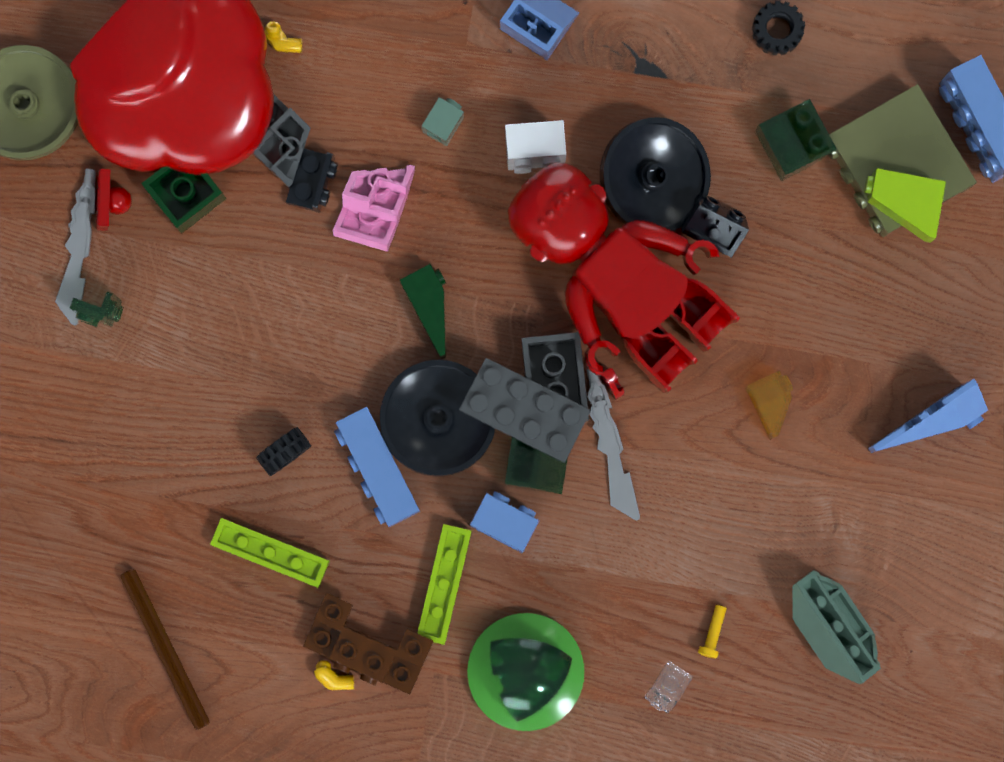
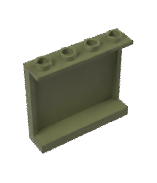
M918 84L832 132L825 139L827 154L832 160L836 159L841 167L839 172L842 179L847 185H852L856 192L854 198L861 209H866L871 217L868 219L871 228L876 234L880 233L882 238L900 228L901 225L867 202L869 193H864L866 179L868 175L872 176V173L877 168L946 181L943 202L959 193L965 192L977 183Z

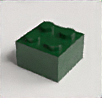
M162 167L141 183L181 234L227 199L207 173L192 175L181 173L169 167Z

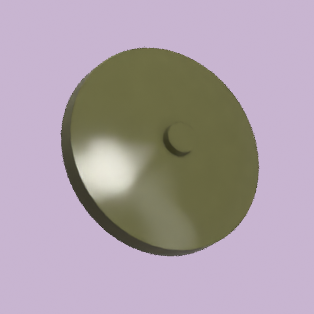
M16 45L0 49V156L13 160H33L47 156L59 149L70 138L78 124L74 103L76 80L73 78L71 70L59 57L43 48L30 45Z

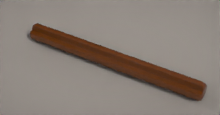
M130 569L122 573V582L194 728L199 730L207 726L210 720L136 570Z

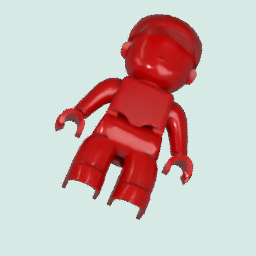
M555 162L542 168L521 186L522 188L512 199L508 208V223L517 239L524 246L531 245L529 253L533 259L540 262L549 260L556 264H571L578 259L581 261L572 272V277L567 283L565 302L583 344L588 346L584 356L585 364L592 373L603 376V366L599 365L595 360L597 349L605 348L613 356H617L620 353V350L610 341H601V332L593 309L594 303L605 314L616 333L623 338L625 349L632 360L648 375L649 380L662 393L669 392L671 390L669 384L686 367L696 364L698 360L671 333H668L661 326V323L671 316L689 334V338L704 352L711 348L709 343L725 327L738 322L740 317L708 286L696 279L687 278L681 272L661 261L647 248L661 250L677 257L682 255L683 264L692 275H696L701 270L693 261V252L699 249L706 254L707 258L720 257L718 249L714 244L706 240H699L690 244L688 243L689 239L658 224L644 220L628 222L612 231L606 237L604 233L608 227L609 219L608 211L604 204L607 196L603 187L599 184L589 187L592 181L581 170L568 163Z

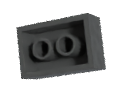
M578 332L522 338L525 377L588 408L581 338Z

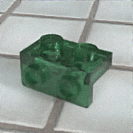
M107 291L101 307L73 298L69 309L76 313V319L81 320L85 324L97 327L98 323L113 327L114 321L119 322L124 307L121 306V299Z

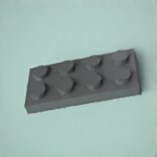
M485 358L459 410L563 463L566 462L591 412L590 409L488 358Z

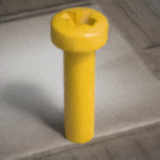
M715 606L704 647L699 646L698 653L708 658H718L719 652L715 649L727 610L726 607Z

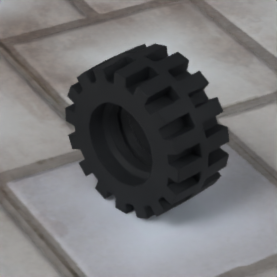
M779 0L772 4L769 2L759 10L752 25V36L756 40V45L763 48V52H771L775 56L780 53L785 55L787 52L793 51L800 43L804 34L805 21H803V15L797 11L798 8L795 5L792 7L789 5L790 2L785 1V3H781ZM772 18H783L789 23L790 33L787 37L775 39L769 35L767 23Z
M295 427L256 456V459L267 474L272 476L297 459L312 445L301 430Z

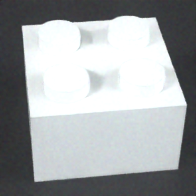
M564 120L505 125L508 170H514L516 174L531 172V168H544L555 162L565 163Z

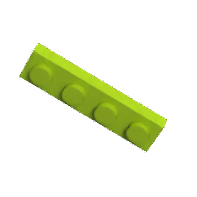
M223 518L220 519L210 543L211 546L317 588L320 587L330 562Z
M443 524L417 634L433 640L434 643L443 645L446 642L472 533L471 530Z

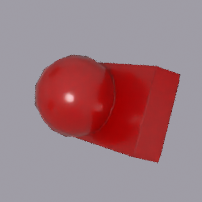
M100 169L98 171L96 229L99 231H108L109 212L116 215L124 214L132 205V197L125 188L112 187L110 189L111 169Z

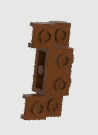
M326 593L303 647L334 661L333 667L349 674L352 669L361 673L359 679L367 683L376 685L377 681L410 695L434 641L406 629L398 649L388 646L346 627L345 624L353 604Z

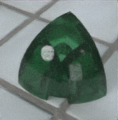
M506 638L491 641L490 644L492 673L501 678L500 681L503 686V692L500 693V697L509 713L517 722L535 714L551 701L565 682L571 667L572 658L557 647L541 641L524 638Z

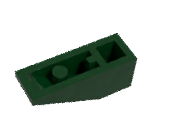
M431 264L400 279V284L440 359L446 357L445 296L442 286L446 284V281L439 268L433 270Z

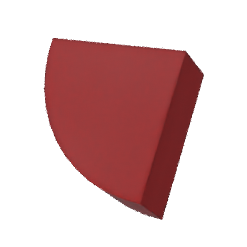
M613 368L604 371L601 377L617 400L624 395V388L618 382L619 378Z

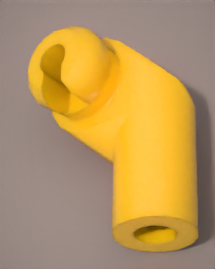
M321 660L316 664L314 675L328 690L354 689V675L337 676L331 669V663L326 660Z

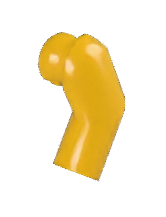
M271 21L266 24V38L274 50L278 52H302V39L287 38L277 22Z

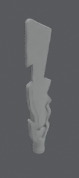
M93 169L85 170L83 184L75 193L77 203L71 210L72 221L68 224L71 236L65 244L71 257L55 301L69 322L74 326L78 324L86 281L85 278H80L83 259L90 254L92 236L91 216L95 214L97 190L95 188L97 171Z
M586 369L590 385L587 398L592 404L589 415L594 421L592 428L599 435L597 449L606 454L608 460L610 505L632 519L639 520L640 514L630 472L624 474L620 459L623 445L617 426L610 415L609 409L612 408L605 385L600 380V376Z

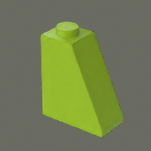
M878 168L872 173V176H867L864 193H869L868 203L924 242L931 243L936 239L946 181Z

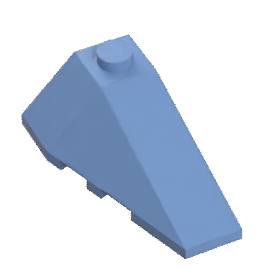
M972 379L960 385L868 448L871 453L956 430L966 425L969 429L973 428L984 420L981 415L988 411L978 383L975 379Z

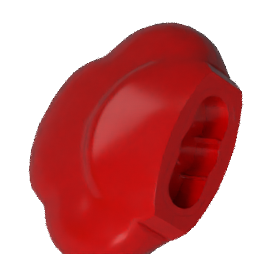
M127 0L70 63L73 78L76 80L74 103L77 121L92 148L109 162L127 169L150 172L159 170L162 167H169L181 173L192 175L222 172L243 162L252 155L266 135L274 105L271 80L264 66L267 38L255 7L250 0Z

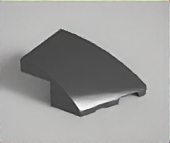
M274 95L273 114L263 141L253 154L288 187L293 183L310 127L291 108L288 109Z

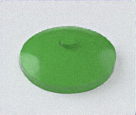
M532 613L513 614L491 624L476 640L468 661V683L478 707L497 724L518 731L539 730L561 720L577 702L584 682L583 657L573 636L556 621Z

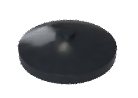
M653 117L632 122L613 136L603 153L599 177L600 185L606 192L607 197L605 201L612 213L622 223L626 224L635 220H644L674 231L684 225L694 209V199L697 194L703 197L708 196L711 170L707 153L693 132L674 120Z
M429 360L407 368L393 380L382 400L380 426L388 449L401 464L422 475L442 477L454 475L468 469L484 455L491 444L495 428L459 411L477 376L475 372L456 362Z

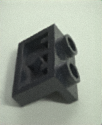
M304 148L293 183L288 192L286 204L320 213L322 206H327L330 197V190L327 189L329 178H335L338 163L334 162L335 157L333 153L327 152V154Z
M697 194L694 199L695 207L681 228L682 234L697 241H709L716 246L719 252L732 258L749 231L746 216L735 208L729 210L721 206V203L711 196L703 197Z

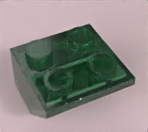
M810 99L759 124L755 131L781 182L809 168L837 150Z
M512 437L505 486L562 495L567 460L563 463Z

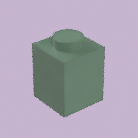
M439 97L421 126L422 132L447 147L464 119V111L461 110L462 106L450 98H447L445 101Z

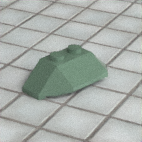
M813 570L792 585L793 621L826 669L859 685L881 669L880 662L877 661L878 650L875 634L841 584L821 576L820 573Z

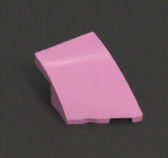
M407 165L405 169L390 171L387 168H379L374 171H352L342 193L343 208L334 226L333 236L388 252L404 209L415 166Z

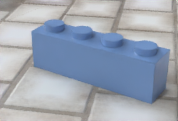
M365 407L337 421L336 424L339 429L334 431L341 446L347 444L352 454L347 457L354 472L360 470L365 480L360 484L367 498L374 497L378 507L373 510L380 524L386 522L388 527H392L421 512L369 409Z

